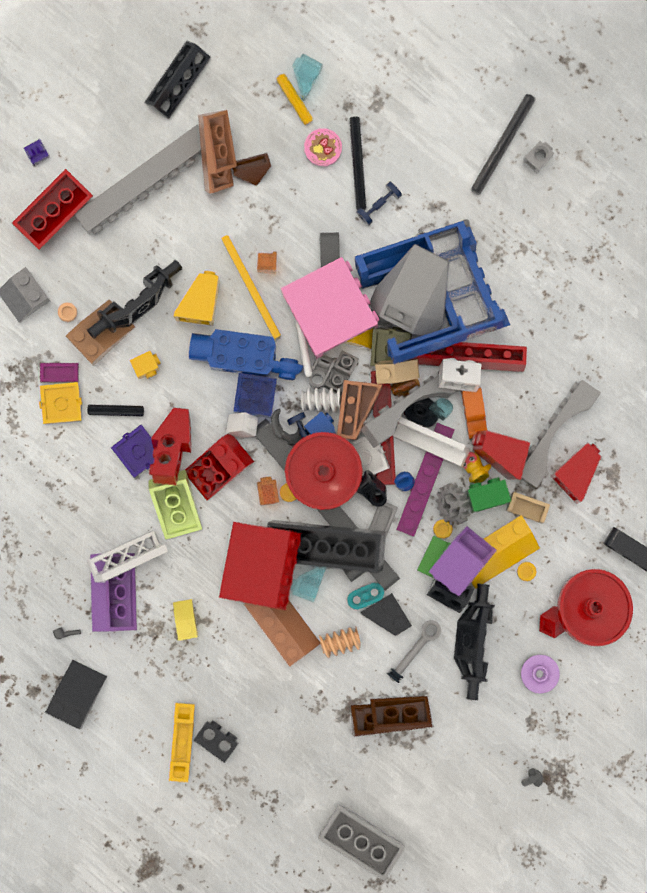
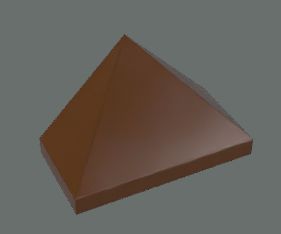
M268 153L238 160L236 161L237 167L232 169L234 176L257 186L271 167Z

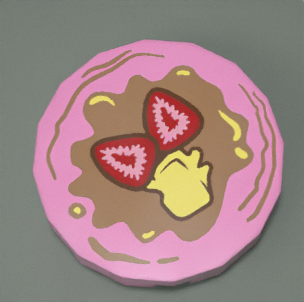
M317 129L307 136L304 143V152L312 164L327 167L339 159L342 152V143L334 131Z

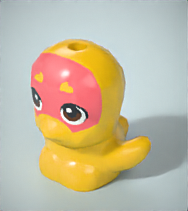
M469 452L463 468L470 474V483H479L489 477L488 471L491 469V465L483 466L480 456L475 452Z

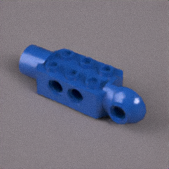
M215 329L212 335L192 333L189 360L209 362L211 370L267 378L272 373H278V378L295 380L296 376L304 369L303 365L298 364V360L280 358V361H275L276 343L273 337L219 329Z

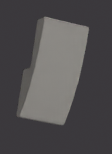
M342 350L324 387L329 390L333 388L335 393L340 388L341 392H343L344 380H349L359 358Z

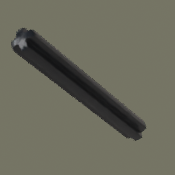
M355 116L350 117L356 209L362 208L365 210L366 195L360 118Z

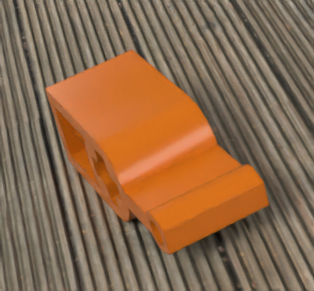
M480 386L477 392L461 390L469 439H472L477 431L487 430L482 389Z

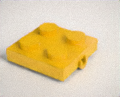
M78 382L40 386L41 401H39V407L42 409L43 424L82 421V397H80Z

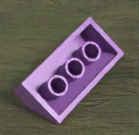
M114 553L111 562L119 563L121 555ZM127 553L130 556L135 555V553ZM90 554V559L100 554ZM100 560L94 562L97 572L103 570L105 562ZM135 567L104 582H95L91 573L92 632L137 630Z

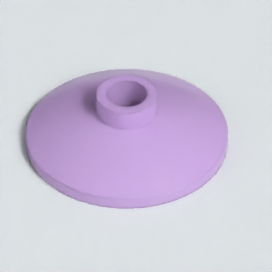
M534 655L527 659L522 666V682L532 692L547 693L559 681V667L552 658L546 655ZM538 670L543 672V676L540 678L536 676Z

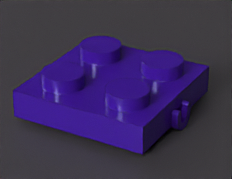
M142 424L132 432L125 433L122 439L111 447L134 478L146 469L149 470L150 464H154V448L151 436Z

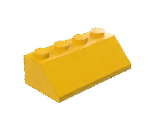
M522 515L483 538L497 551L472 580V585L475 589L478 588L477 584L486 583L540 549Z

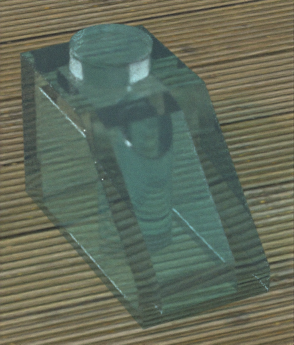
M302 53L300 58L297 57L292 67L294 68V77L300 97L305 101L323 69V64Z
M317 567L298 576L297 580L293 579L290 590H293L292 595L314 602L326 567Z

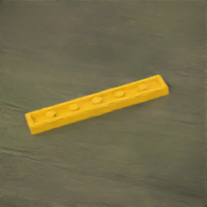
M227 235L222 237L221 240L274 341L280 339L281 334L231 239Z

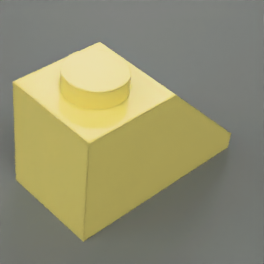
M192 599L173 602L178 641L199 637Z

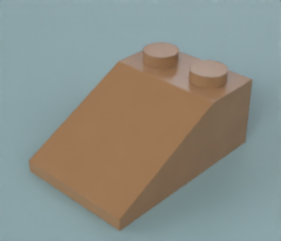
M110 299L66 335L93 366L135 328L132 324L130 327L116 328L117 331L115 333L106 329L95 339L89 335L87 329L99 321L97 312L99 310L103 311L112 303Z

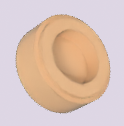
M67 302L60 305L58 316L62 321L72 322L76 319L78 312L72 303Z

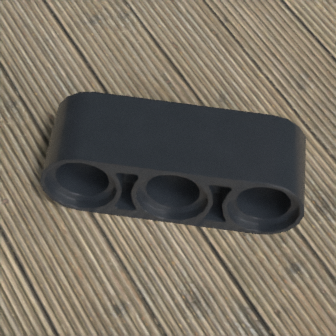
M613 527L603 544L647 571V547Z

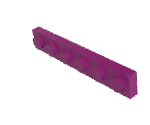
M436 423L434 432L451 439L455 429ZM425 452L415 484L411 489L398 523L397 531L415 536L444 459Z

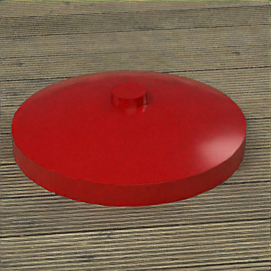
M319 432L304 437L291 449L285 464V478L291 493L301 503L314 509L329 510L344 505L355 495L362 480V462L357 450L348 440L334 433Z
M589 569L575 574L564 584L558 597V616L564 630L571 638L583 645L591 647L609 645L620 639L630 626L633 616V602L630 592L621 579L608 571Z

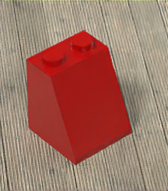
M487 430L477 431L472 438V450L506 479L521 480L530 442Z
M589 443L584 444L550 476L576 504L584 500L601 459V456L598 454L600 450L593 443L591 445Z

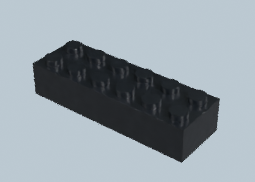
M279 520L268 522V528L301 534L296 564L373 573L383 571L386 532Z

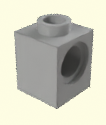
M539 141L525 156L523 161L538 173L554 155L552 152L553 148L548 143ZM542 152L545 158L539 160L535 157V153Z

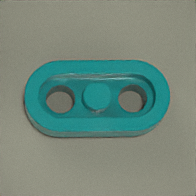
M371 583L354 590L348 595V605L352 609L358 610L376 603L383 598L384 588L378 583ZM372 589L378 590L377 596L371 595ZM355 596L360 597V603L355 604L353 598Z

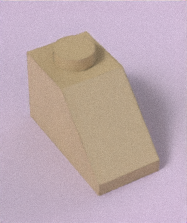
M409 359L397 364H393L392 360L380 361L375 365L377 384L398 383L420 378L418 359Z

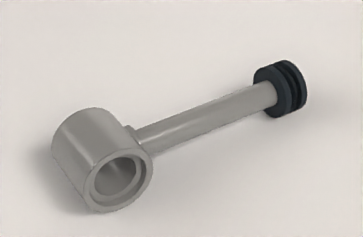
M430 620L423 624L421 638L395 670L391 668L392 671L387 673L392 681L400 683V678H404L401 674L427 641L435 640L440 636L441 627L436 621ZM429 625H434L437 628V632L433 636H429L426 633V628Z

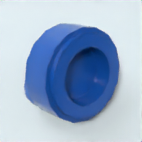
M404 471L396 476L394 483L399 490L406 492L413 488L415 479L411 473Z

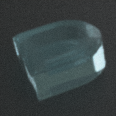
M440 398L429 409L444 421L452 413L453 405L449 400Z

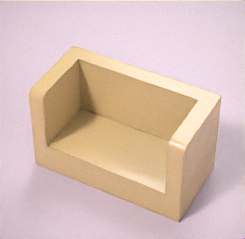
M516 492L511 494V502L508 503L507 512L519 516L522 515L524 518L541 524L545 522L550 504Z

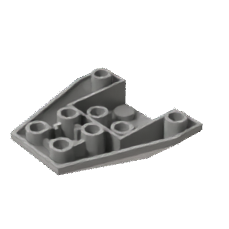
M415 244L375 288L369 306L379 317L412 334L423 336L440 330L445 315L449 261Z

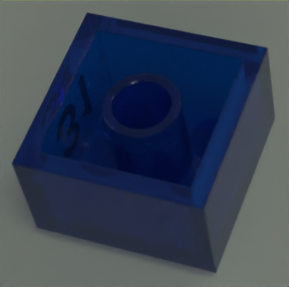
M239 373L233 412H246L253 416L271 418L277 378Z

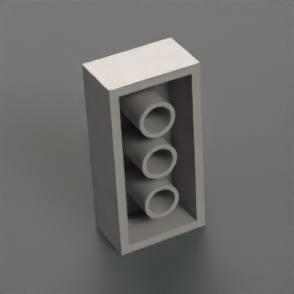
M338 804L318 836L319 840L384 881L405 849L402 843Z

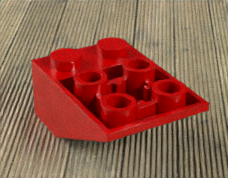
M226 434L185 470L190 481L208 501L252 465L254 460L233 435Z

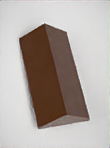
M428 696L370 699V704L351 705L352 736L431 728L432 719Z

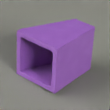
M466 526L429 572L437 581H441L452 593L460 596L497 550Z

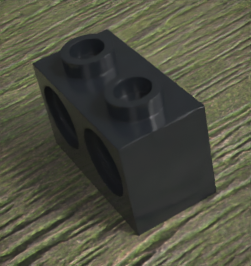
M434 579L427 596L461 613L468 604L474 588L468 585L463 593L458 596L452 593L441 581Z
M214 720L211 723L207 721L193 741L225 763L239 744L236 741L237 737L229 731L227 734L220 730L222 726ZM205 730H213L215 737L212 740L206 739L204 737ZM226 740L230 743L231 747L228 751L220 749L221 741Z

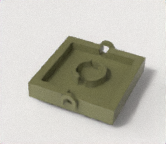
M373 328L370 366H375L380 361L391 360V357L387 355L388 339L395 338L396 343L400 344L411 340L412 333L396 330V328Z

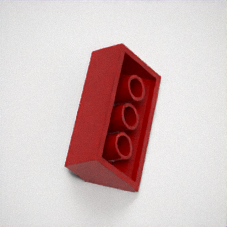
M65 169L12 224L40 250L93 195Z

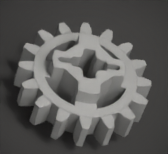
M450 483L439 488L440 492L436 494L439 497L436 500L439 503L437 510L441 511L440 516L445 517L444 521H449L450 525H459L467 521V517L471 515L468 510L472 509V507L468 505L470 499L466 497L467 492H462L463 487H458L456 483Z

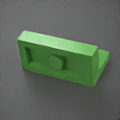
M433 536L417 571L434 578L429 571L451 543Z

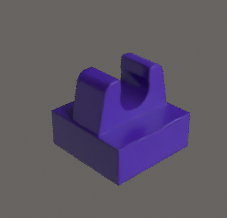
M40 139L24 147L33 166L50 157Z

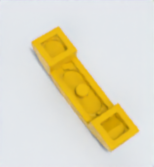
M175 703L169 781L188 782L195 704Z

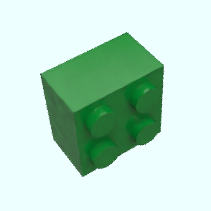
M500 477L487 481L488 484L482 485L481 482L470 485L469 489L465 492H467V499H470L468 503L472 507L470 509L471 513L510 503L511 498L506 480H500Z

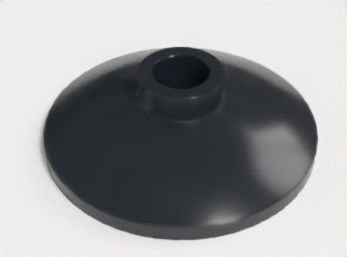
M430 398L419 400L409 405L403 412L407 420L425 428L433 426L439 418V409Z

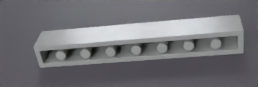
M199 125L194 126L82 207L75 216L89 235L91 233H98L103 229L102 225L116 220L120 212L130 210L134 206V202L138 199L140 201L145 199L149 195L148 192L153 188L157 190L164 185V181L170 177L172 179L177 176L182 167L192 165L195 162V158L201 155Z

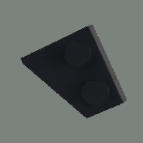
M392 593L360 612L363 616L395 636L412 626Z

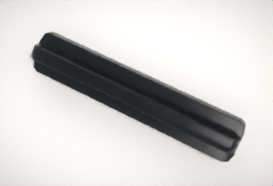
M88 405L87 413L88 415L144 416V407L131 405Z

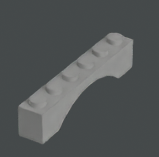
M439 375L435 378L430 376L423 381L425 385L420 388L417 385L408 392L409 396L404 398L402 395L394 401V406L391 408L386 406L380 410L378 417L374 418V416H371L365 420V426L360 430L372 447L375 448L394 434L401 414L409 405L426 398H448L459 390L438 388Z
M583 380L579 383H574L570 389L572 393L568 399L564 398L559 405L561 410L558 415L555 413L548 421L551 425L547 431L545 429L542 430L538 436L539 443L536 446L532 445L527 455L529 457L525 462L521 479L533 488L538 487L548 472V450L556 431L570 417L589 410L601 394L600 391Z

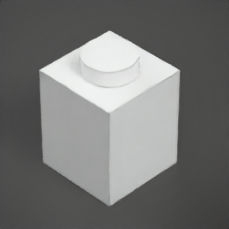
M246 412L229 414L226 433L238 438L256 436L258 418Z

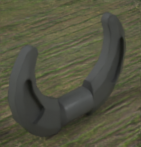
M281 409L275 410L271 417V426L274 434L279 439L282 438L287 441L289 445H295L302 439L299 427L295 434H288L283 431L279 423Z

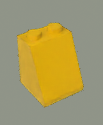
M204 271V274H198L174 312L176 321L214 326L220 284L219 276L215 275V272Z

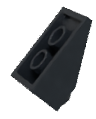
M72 660L45 713L79 730L82 729L107 676Z

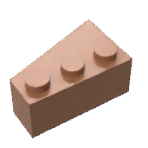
M344 380L337 435L345 439L358 440L362 432L360 429L364 427V421L368 419L384 385Z

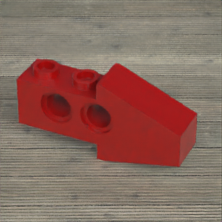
M173 407L151 437L154 448L153 458L155 459L154 464H150L149 475H152L153 483L177 485L183 452L191 453L192 450L189 409Z

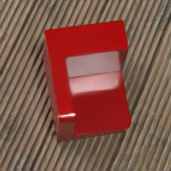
M556 606L540 615L539 627L540 632L554 639L565 632Z

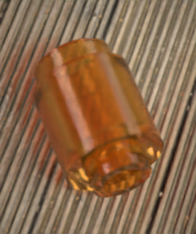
M418 379L392 383L390 388L394 396L401 397L402 395H409L408 392L418 385L420 387Z

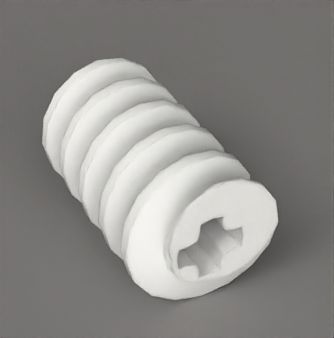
M310 387L307 388L306 393L302 390V410L307 411L309 407L311 412L315 408H317L318 412H321L324 407L326 412H329L331 408L333 412H337L338 408H341V389L338 388L337 393H334L333 388H330L329 393L326 392L325 388L322 389L321 393H319L318 388H315L314 393L311 392Z

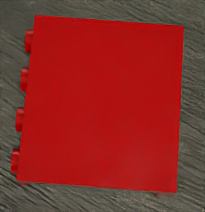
M233 522L219 598L286 610L289 603L290 588L293 583V572L297 562L296 556L301 534Z

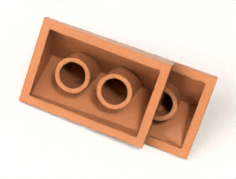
M222 110L198 115L204 188L208 193H215L234 186L231 168L237 167L228 111Z

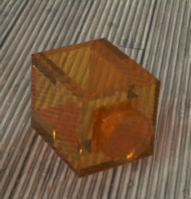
M272 477L260 478L261 482H257L260 506L279 503L276 479L272 480Z

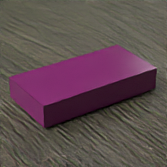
M40 363V383H79V363Z

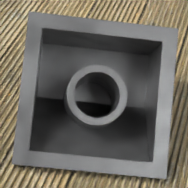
M26 267L9 278L0 288V297L19 323L50 302V299Z

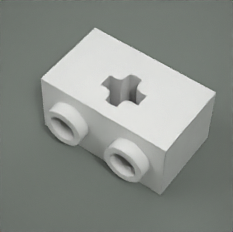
M454 358L443 359L439 366L438 388L477 392L481 382V363H476L472 360L465 362L457 361Z

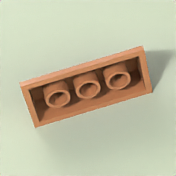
M290 601L286 610L249 603L244 604L289 667L321 644Z

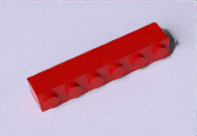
M459 342L412 359H418V365L440 366L443 359L454 358L457 361L464 362L472 360L476 363H481V369L524 372L527 347Z

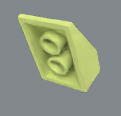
M186 470L179 471L177 485L153 483V479L148 480L149 492L165 540L202 530Z

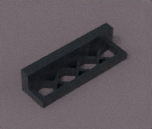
M186 41L144 103L169 119L211 56L197 44ZM199 52L203 58L199 64H195V57ZM191 69V76L189 79L184 80L185 71ZM180 84L181 91L174 95V87ZM169 100L170 107L167 111H164L161 106L165 101Z

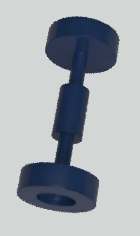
M391 181L385 185L389 193L384 197L381 196L372 204V208L368 212H365L362 208L356 211L357 215L366 225L369 226L373 222L369 215L374 210L377 211L387 202L386 199L391 195L396 199L402 196L400 190Z
M304 412L287 420L289 426L297 423L302 439L309 435L300 422L306 418Z

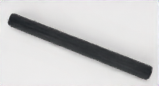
M526 94L474 182L471 188L473 192L477 194L482 193L535 102L534 96Z

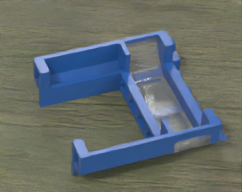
M464 221L355 256V267L360 277L361 289L379 284L415 244L449 261L445 316L450 327L400 344L396 343L395 338L388 339L387 355L391 357L393 364L510 326L505 310L500 309L496 301L491 299V288L489 284L484 282L485 274L482 267L479 268L477 265L478 257L475 252L477 242L469 226L466 227Z

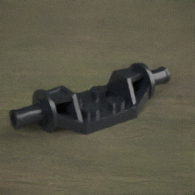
M173 260L164 269L157 265L154 266L153 271L143 278V284L146 288L140 292V296L135 300H129L125 304V308L120 307L116 302H112L103 311L99 310L97 312L99 321L87 329L89 335L95 339L106 329L115 333L117 331L116 328L130 327L158 304L165 286L167 288L173 286L170 278L182 270L180 263L177 260ZM158 277L155 283H153L152 280Z
M477 584L476 601L468 602L470 606L457 621L454 660L462 674L461 679L468 682L466 697L468 700H478L479 684L488 681L486 679L488 662H483V656L485 653L487 623L492 624L493 608H495V605L488 602L490 587L488 584ZM480 608L476 619H472L476 610ZM467 663L471 664L473 675H471Z

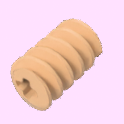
M356 625L354 632L348 627L347 634L341 629L340 636L333 631L332 638L326 633L325 640H323L319 635L323 654L327 658H330L331 652L338 656V650L345 654L346 648L353 652V646L360 650L361 642Z

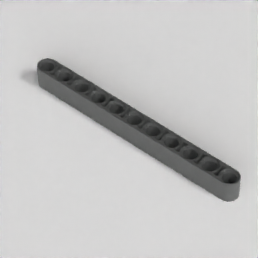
M265 418L257 425L256 438L285 471V464L291 447L285 440L279 439L274 434L270 422ZM341 507L329 510L317 509L330 526L359 529ZM385 559L383 571L379 573L370 572L385 591L400 579Z

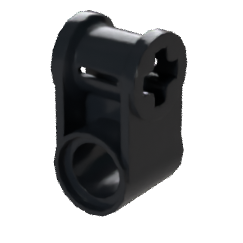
M366 470L357 492L365 497L373 506L381 507L387 501V488L371 471Z

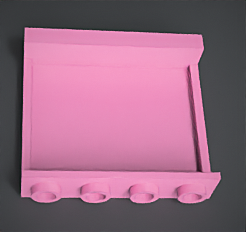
M343 257L281 288V293L316 359L322 357L323 353L373 327L375 329L378 328L377 322L380 321L376 312H371L368 306L371 303L367 295H362L359 289L362 286L357 277L353 278L351 274L353 269L349 261H344Z

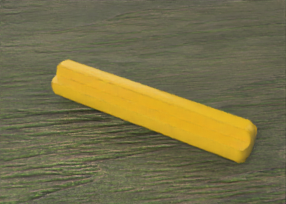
M284 73L279 75L276 79L302 122L305 125L313 121L311 114Z

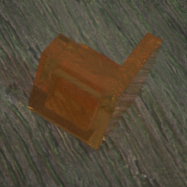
M273 251V253H258L257 273H276L277 251Z

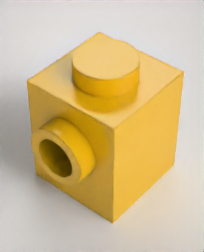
M151 351L129 360L138 379L145 376L147 379L157 374L156 371L160 370L158 367L161 364L157 354H152Z

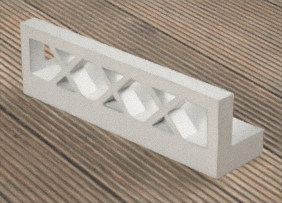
M399 418L397 422L398 427L393 435L395 438L463 467L470 452L466 445L407 419Z
M150 531L87 560L95 582H104L168 552L165 544L159 545L154 531ZM148 537H150L154 546L149 549L143 547L144 541ZM131 545L137 547L134 556L127 554L128 548ZM114 553L121 555L120 561L117 564L111 562ZM99 560L105 562L103 570L97 572L94 562Z

